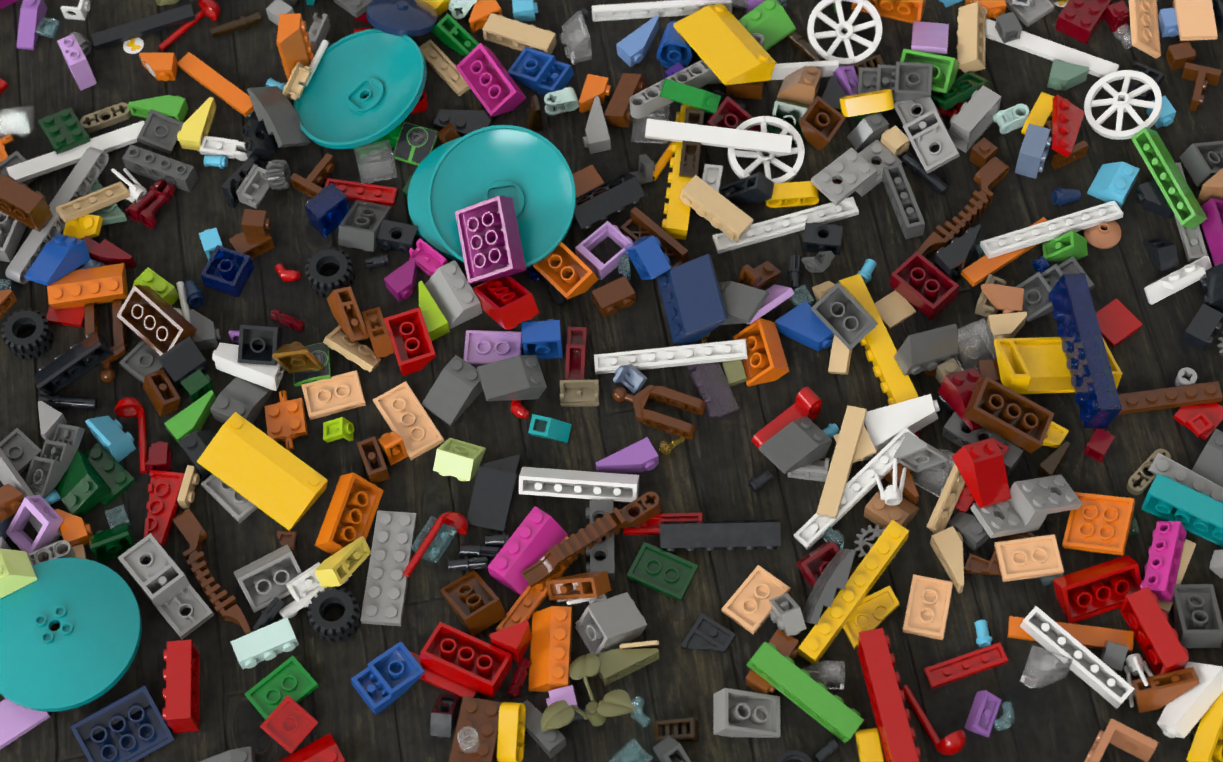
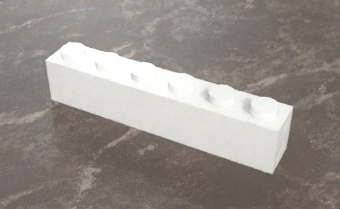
M522 467L519 475V494L594 500L613 499V501L633 502L638 498L639 475Z
M1037 606L1022 621L1020 627L1115 708H1118L1135 689Z

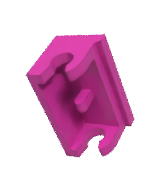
M421 238L416 242L417 248L415 250L410 248L409 260L414 258L417 267L429 277L439 267L447 264V259Z

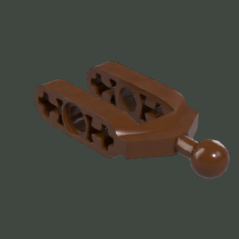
M123 299L112 301L114 347L110 348L114 354L101 362L103 370L100 373V378L105 383H110L115 379V372L111 369V363L126 354V324L117 317L124 303ZM95 303L85 304L84 306L85 337L92 332H98V312Z
M649 385L635 395L627 393L623 387H618L612 393L614 400L617 402L628 401L633 403L637 421L685 439H693L697 430L696 427L688 422L647 410L646 407L650 398L696 415H703L707 406L705 401L663 386Z

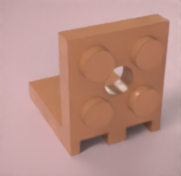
M1111 718L1105 732L1100 730L1085 762H1099L1108 743L1148 762L1159 742Z

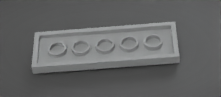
M377 510L360 620L362 624L401 626L408 583V577L403 574V571L411 561L417 521L416 513Z

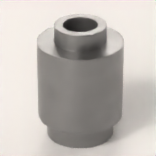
M72 32L71 34H74L84 55H88L91 52L92 43L81 33Z

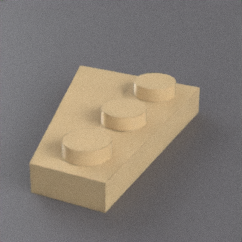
M340 325L329 333L323 341L330 349L339 352L346 359L355 362L362 369L372 372L381 361L380 358H376L375 353L368 346L361 345L358 341L351 343Z

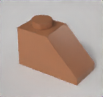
M992 283L981 285V290L995 310L1003 311V314L1022 311L1024 288Z

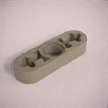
M122 102L85 115L81 118L80 123L87 133H92L128 120L132 114L128 104ZM104 115L111 116L108 120H102Z
M1155 450L1129 478L1127 483L1129 493L1140 495L1148 488L1156 475L1147 476L1144 474L1143 469L1151 466L1157 453L1171 459V455L1167 450ZM1141 478L1140 486L1133 487V484H1136Z

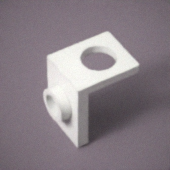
M80 0L78 7L61 6L65 19L85 20L87 12L90 11V0ZM67 11H72L76 15H70Z

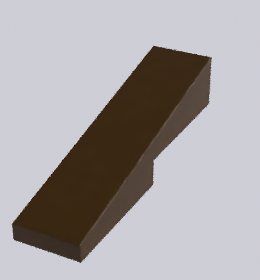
M686 109L684 123L703 125L704 111ZM683 140L679 177L693 178L695 175L698 176L701 142Z

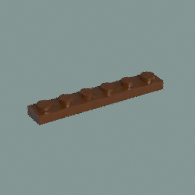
M1219 381L1102 396L1100 401L1104 417L1222 402L1223 396Z

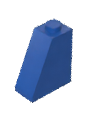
M806 301L775 321L778 333L816 351H820L823 348L826 349L833 343L834 333L811 310L812 307Z

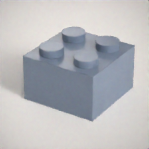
M1033 124L1028 125L1018 156L1016 174L1036 179L1038 172L1042 173L1052 137H1049L1051 129Z

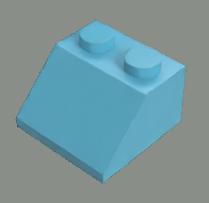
M1123 161L1102 164L1087 194L1105 202L1115 200L1118 206L1122 208L1136 182L1139 168Z
M103 416L85 421L94 438L118 463L136 449L133 444L134 438L128 431L124 433L121 430L123 426L117 419L113 421L109 416Z

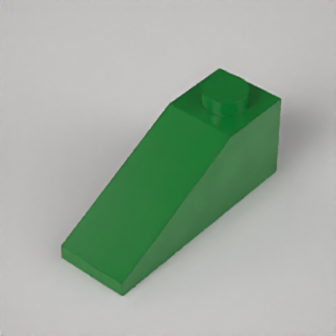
M448 13L431 31L445 45L464 57L479 45Z
M669 79L664 80L660 97L696 110H702L705 113L716 114L721 98L717 94Z

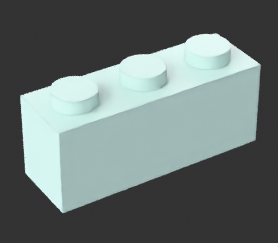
M288 617L231 641L242 669L253 668L257 663L263 660H271L277 654L292 651L299 645Z

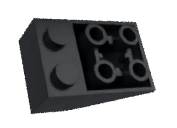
M980 224L974 228H969L960 238L956 237L951 241L950 245L940 248L935 254L934 265L954 282L962 279L961 271L968 266L978 245L981 230Z

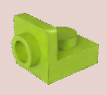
M340 417L323 423V440L327 443L342 438L353 441L354 426L347 419Z

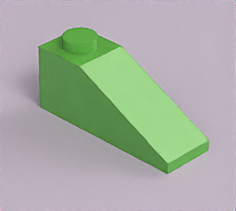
M171 95L128 103L130 112L134 116L147 118L152 109L181 122L184 121L189 109L185 98Z
M212 390L164 423L168 432L178 444V441L192 432L202 429L211 413L210 408L216 400Z

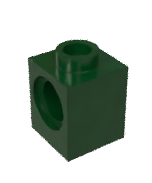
M199 369L180 382L184 391L193 402L209 391H214L211 386L213 381L207 373L203 374Z

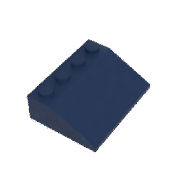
M710 254L671 268L657 279L675 344H695L728 319Z
M146 684L70 725L89 762H135L175 740Z

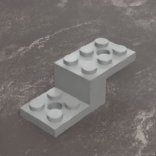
M931 97L894 103V107L904 125L903 128L927 174L960 156ZM916 107L922 109L918 115L913 114V110ZM933 145H940L937 152H931Z
M876 139L859 153L851 147L812 177L811 183L837 206L855 191L864 196L882 181L883 167L902 164V161ZM873 160H878L881 162V164L874 165L871 162ZM835 179H839L842 181V183L834 184L832 181Z
M1062 475L1014 482L1010 489V500L981 509L977 503H973L970 509L989 537L995 538L1039 530L1047 514L1079 509L1082 502Z
M151 533L118 557L120 562L141 586L148 599L181 639H184L214 616L212 610L190 585L184 573ZM151 557L149 564H141L143 558ZM184 608L191 609L190 614L187 616H182L181 611Z

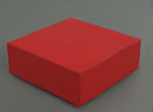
M1203 411L1191 417L1185 423L1197 438L1209 432L1215 426Z

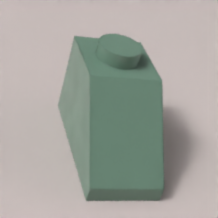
M1053 60L1047 87L1066 91L1086 81L1089 67Z

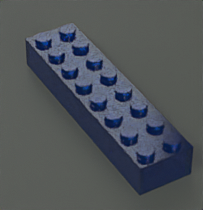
M1063 273L1050 291L1049 300L1052 302L1053 316L1057 321L1058 334L1062 340V350L1065 352L1067 368L1071 374V384L1075 389L1076 402L1079 404L1080 418L1085 428H1107L1122 410L1086 275L1085 273Z

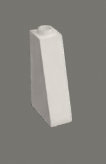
M219 343L217 350L213 351L212 359L215 361L217 370L277 391L285 369L278 362L276 366L237 363L239 345Z
M931 394L868 411L865 425L876 451L883 449L905 427L912 433H915L938 419L937 412L940 411L937 400H933Z
M1187 662L1184 669L1194 667L1199 684L1166 704L1157 722L1164 735L1170 738H1185L1223 692L1222 666Z

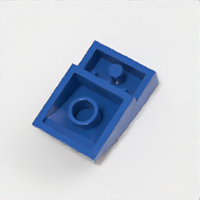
M528 47L524 48L507 72L516 81L544 96L549 92L564 89L574 76L571 65L556 61L554 55Z
M400 641L369 662L366 669L351 678V682L368 707L377 715L404 694L418 681L425 671Z

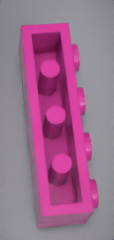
M1157 521L1156 529L1152 533L1153 542L1152 546L1149 547V560L1145 564L1144 581L1141 582V590L1149 587L1151 592L1156 594L1158 601H1172L1187 534L1181 521Z

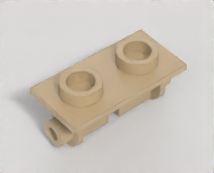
M297 62L288 82L284 86L282 94L290 100L297 101L298 98L300 99L305 88L300 83H307L312 74L311 68L304 67Z

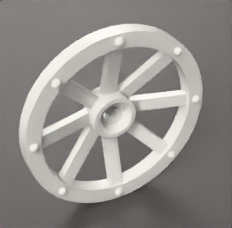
M822 0L816 5L809 17L807 27L808 40L811 47L824 57L825 61L838 60L839 66H851L869 58L877 49L882 36L881 18L876 8L867 0ZM841 1L858 4L848 21L844 20ZM835 3L839 24L821 11L828 5ZM862 8H865L873 18L872 21L852 26ZM816 18L821 19L835 29V31L814 33ZM875 26L876 32L873 42L854 34V32ZM837 37L827 52L819 46L816 40ZM849 39L869 48L862 54L854 57ZM841 41H844L849 58L832 56Z
M1121 70L1102 77L1090 88L1085 98L1084 111L1090 127L1096 133L1109 139L1124 140L1132 138L1145 127L1150 129L1155 124L1161 114L1163 100L1157 83L1151 77L1139 71ZM1124 79L1122 90L1119 93L1109 85L1113 81ZM1131 79L1145 83V85L1127 93ZM1102 88L1114 97L1094 100L1096 94ZM1149 89L1155 95V102L1132 99ZM1112 105L1095 121L1092 116V107ZM1132 105L1152 108L1153 112L1144 122L1134 111ZM1117 111L1116 130L1113 131L1102 127L1101 124ZM1128 112L1139 126L1122 131L1123 114Z
M758 116L740 124L736 129L747 130L757 125H761V132L767 133L766 125H773L783 129L780 134H789L796 144L795 148H791L790 155L798 154L797 161L793 168L775 158L786 156L785 154L740 151L728 148L729 163L740 179L751 176L749 174L761 163L764 164L765 176L774 183H787L798 174L803 164L805 150L800 134L791 124L772 116ZM736 157L757 159L743 170L738 164ZM769 163L774 164L787 173L779 178L772 179Z

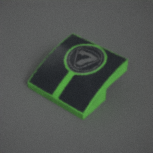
M404 122L395 146L393 159L419 166L422 160L433 151L438 138V131Z
M324 343L305 346L324 365V369L294 372V386H301L315 380L331 379L329 346Z

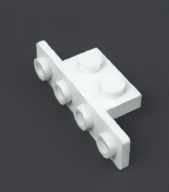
M1204 256L1146 286L1144 290L1149 304H1155L1203 278L1204 274H1206L1205 271L1212 268L1209 256Z
M319 562L285 584L294 601L279 610V614L283 618L294 617L300 609L312 604L311 599L313 596L317 597V592L321 591L322 593L325 591L314 572L320 565Z

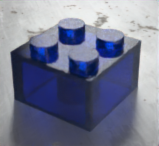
M333 183L328 187H324L318 195L309 199L304 205L310 225L324 238L339 227L350 210L347 196Z
M217 245L202 271L201 277L206 287L239 297L254 269L251 256Z

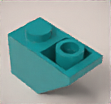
M532 414L528 433L531 436L568 443L572 424Z

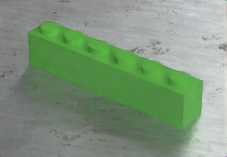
M1145 127L1131 138L1181 226L1193 230L1208 219L1157 131Z
M764 642L746 665L846 743L864 721L860 717L861 714L857 710L847 707L839 696H833L828 692V688L824 684L813 680L809 672L799 669L794 665L795 662L790 657L780 654L775 645Z

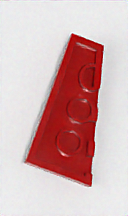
M1056 95L1052 100V149L1068 157L1072 153L1085 112L1059 95Z
M150 469L149 476L151 479L150 484H148L149 502H147L146 506L148 514L145 519L144 538L151 533L157 542L164 547L173 522L172 519L179 504L177 498L185 473Z

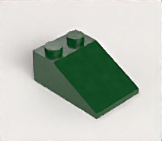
M79 448L70 466L56 485L61 501L71 514L84 517L111 491L110 487Z

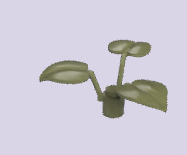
M588 653L578 657L569 665L570 678L573 680L584 679L591 700L586 705L585 713L575 705L569 706L565 700L554 702L545 709L542 715L541 729L544 733L547 730L558 729L568 725L573 721L575 711L582 715L585 720L589 718L593 726H600L606 721V717L631 713L635 711L629 694L620 689L607 693L603 701L595 702L587 677L598 674L601 663L595 654Z

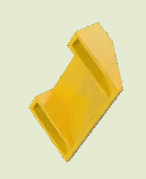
M708 5L674 23L673 27L724 85L771 80L776 64L775 60L725 5Z
M1102 336L994 339L1001 382L1004 386L1018 394L1116 391L1123 374Z
M234 412L223 424L197 460V463L289 531L327 489L328 480L237 412Z

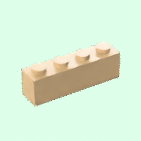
M977 1L960 7L959 15L957 16V61L960 63L959 69L964 73L969 71L974 73L985 69L986 10Z
M491 13L483 27L484 40L518 51H523L525 47L551 55L556 46V35L550 30H543L534 25H527L518 20L505 18L502 15Z
M695 175L682 189L679 197L682 202L693 208L699 216L707 219L713 227L720 229L727 238L737 243L751 228L753 219L698 176Z

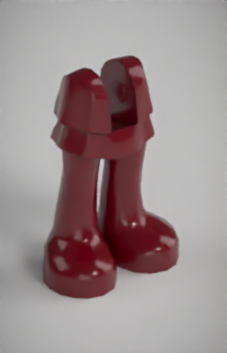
M163 179L156 181L153 186H150L149 192L144 197L126 208V214L133 221L141 220L145 227L153 229L157 224L155 213L161 206L168 203L174 195L176 186L171 183L166 186L167 182ZM154 198L156 199L146 209H144Z

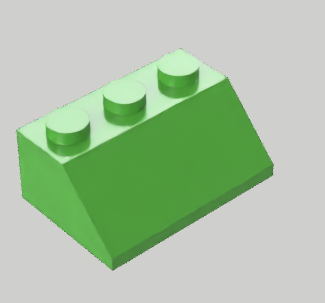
M765 0L738 20L750 34L759 33L763 35L765 51L796 30L793 22L777 0Z
M903 49L900 62L933 64L931 91L945 94L948 93L955 82L960 64L956 58Z

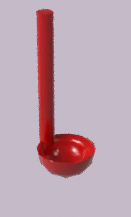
M199 0L198 3L201 10L195 14L196 20L183 24L158 46L159 49L164 51L205 15L211 20L216 21L220 16L219 4L215 0Z
M126 397L119 400L116 404L115 414L125 418L138 416L140 473L147 474L148 470L145 466V463L148 461L145 412L140 401L133 397Z
M454 511L440 515L403 571V574L406 577H410L443 524L456 533L466 535L469 526L465 516Z
M908 685L902 686L900 689L904 691L905 698L935 748L946 756L954 755L961 751L966 741L964 731H956L940 740Z

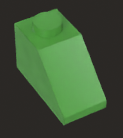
M1075 231L1068 232L1043 244L1044 261L1065 262L1072 256L1078 260L1088 255L1087 239Z

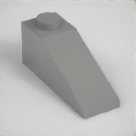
M599 96L594 98L585 128L586 137H583L584 146L589 148L590 154L611 150L610 136Z

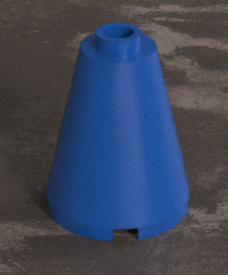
M677 21L669 22L666 25L657 50V60L661 62L663 67L668 69L678 62L682 66H687L692 60L690 45L673 27Z

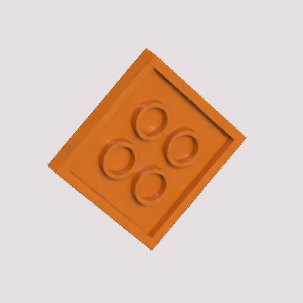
M1075 492L1082 505L1079 509L1070 510L1062 544L1063 548L1124 555L1135 499Z

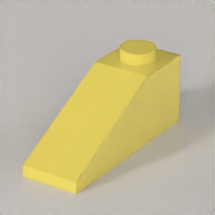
M209 97L183 124L181 131L178 132L177 139L182 149L200 150L204 136L209 134L217 109L213 97Z
M364 536L359 537L325 559L314 570L322 588L341 586L371 554Z

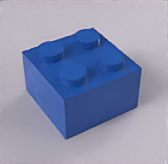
M654 235L643 236L624 247L641 280L654 279L671 269L669 265L670 259L666 254H663L660 248L662 245Z
M530 320L521 323L524 355H537L538 360L563 358L560 320Z

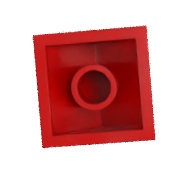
M528 620L489 634L491 644L511 653L512 660L518 663L523 658L532 637Z

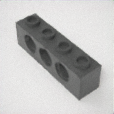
M134 145L129 146L122 158L128 171L156 181L160 179L166 180L167 185L171 183L176 188L191 192L198 180L194 166Z
M902 164L883 167L882 181L905 239L923 235L925 222Z
M956 412L953 413L943 427L942 436L961 448L964 445L992 437L1009 447L1008 452L1003 458L1007 476L1011 474L1022 458L1024 450L1019 446L1010 443L986 428L972 431ZM962 430H969L971 433H965Z
M613 499L590 500V507H586V519H590V523L593 524L597 518L600 517L601 519L604 517L605 513H613ZM611 531L610 538L607 539L603 536L602 538L605 541L599 544L595 541L593 543L594 547L591 549L588 546L586 547V555L590 556V562H586L587 573L607 571L609 581H615V533ZM599 556L605 557L603 561L596 560Z

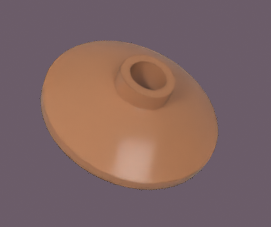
M1115 220L1084 229V237L1087 239V242L1099 249L1114 247L1118 244L1122 235L1121 228Z

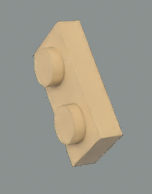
M187 465L177 498L180 507L183 509H188L190 503H193L195 498L194 489L200 481V474H198L195 466Z

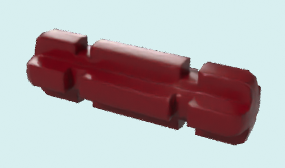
M273 309L270 313L271 319L279 320V323L290 328L294 327V330L302 332L305 327L303 321L296 320L295 317L284 312L281 313L278 309Z
M522 658L519 661V668L516 669L511 682L512 685L508 690L509 696L514 698L519 696L520 688L523 687L528 674L527 670L531 666L530 660Z

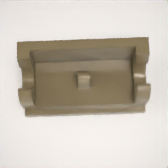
M992 274L988 275L985 284L1006 285L1004 279L992 276ZM982 291L976 304L975 314L988 318V315L997 314L998 310H995Z
M560 380L561 407L599 406L598 380Z

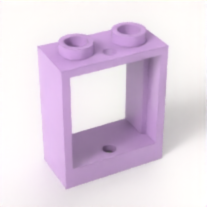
M74 34L58 40V45L80 90L82 91L97 84Z
M607 221L576 246L575 252L576 256L602 280L629 257L624 247L633 241L630 237H625L616 225H612ZM609 236L622 250L603 264L590 251Z
M40 495L27 496L20 505L6 534L22 551H26L29 554L50 545L63 519ZM31 514L43 525L34 542L23 531Z

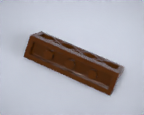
M637 207L630 211L631 218L620 227L621 231L633 241L638 240L641 236L654 235V237H657L665 249L663 254H666L669 258H676L679 261L674 266L670 265L671 268L688 261V250ZM634 223L639 227V231H630L627 228Z

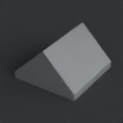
M909 432L894 455V458H897V462L916 473L950 460L949 456Z

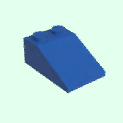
M64 234L54 236V239L47 242L25 274V279L49 286L91 260L85 241Z

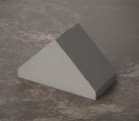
M38 401L41 436L44 441L45 439L52 440L57 424H66L67 421L62 413L43 401Z

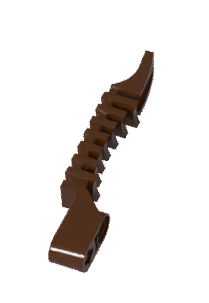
M996 156L988 161L974 176L973 181L979 184V192L976 190L973 192V198L969 200L970 206L966 205L964 207L965 213L960 211L959 219L954 216L952 218L953 224L946 221L944 223L945 229L938 225L936 227L937 232H933L925 240L918 252L926 257L942 247H947L959 235L962 236L965 229L970 228V224L976 221V217L979 218L982 211L987 210L988 205L992 203L994 193L991 190L1005 178L1010 171V167Z
M647 492L620 510L616 507L612 509L613 513H605L604 517L601 519L600 517L597 518L593 524L589 523L585 529L581 528L577 534H571L569 539H563L559 545L555 544L539 561L521 572L529 586L533 587L561 571L560 563H563L566 568L570 566L568 558L571 557L575 561L578 559L576 553L580 552L583 555L586 553L584 548L587 546L589 549L593 548L595 541L598 544L601 543L603 536L607 539L610 538L611 531H614L617 535L620 533L621 528L640 526L659 514L662 510V504L658 494ZM634 512H640L636 517L631 516Z
M188 508L172 519L190 546L189 549L183 552L187 564L218 615L223 617L225 622L238 624L246 635L252 633L244 614L239 608V604L235 601L234 595L231 597L227 596V591L220 590L221 586L218 583L216 584L215 579L210 575V569L206 566L208 560L201 551L203 541L208 538V535Z

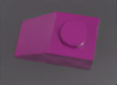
M414 258L384 278L386 288L399 302L408 299L415 291L418 268Z

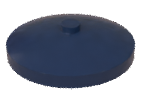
M372 0L367 6L366 17L368 22L376 29L396 36L407 35L408 37L420 36L431 32L437 24L435 9L422 0Z

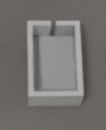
M983 85L979 91L976 90L973 93L969 102H965L962 105L960 112L952 116L949 135L955 147L966 153L994 122L992 118L999 111L1000 95Z

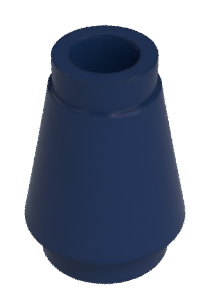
M1058 187L1052 191V202L1059 206L1081 199L1079 189Z
M189 280L185 282L184 289L187 303L194 308L200 307L204 303V294L194 281Z

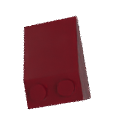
M727 96L719 102L716 114L711 113L703 125L736 129L744 121L753 117ZM761 125L753 126L747 130L761 132ZM734 149V150H740V151H751V150H743V149Z
M975 368L945 375L938 391L972 431L984 428L963 416L976 384L984 378Z
M834 541L825 542L795 562L812 589L827 564L839 552V548ZM852 569L850 570L848 579H849V578L851 577V575L853 574ZM836 589L834 598L837 596L841 589Z

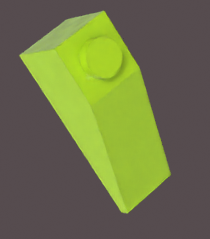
M420 281L418 282L419 307L430 339L433 341L450 332L449 324L424 283Z

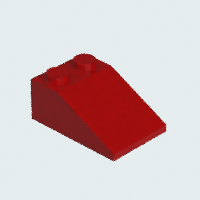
M994 438L964 445L952 456L954 463L980 509L1011 499L1003 454Z

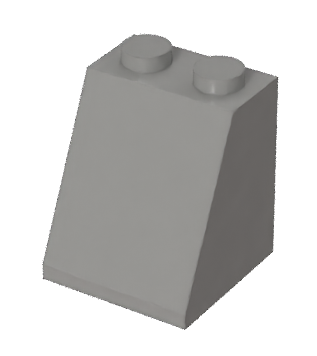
M626 592L588 605L575 628L590 653L597 655L601 651L607 652L611 649H617L619 645L626 644L641 636L647 623L637 609L634 600Z

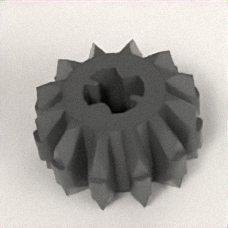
M278 159L268 162L265 173L267 174L266 179H268V185L271 189L284 190L289 188L291 184V171L287 162Z

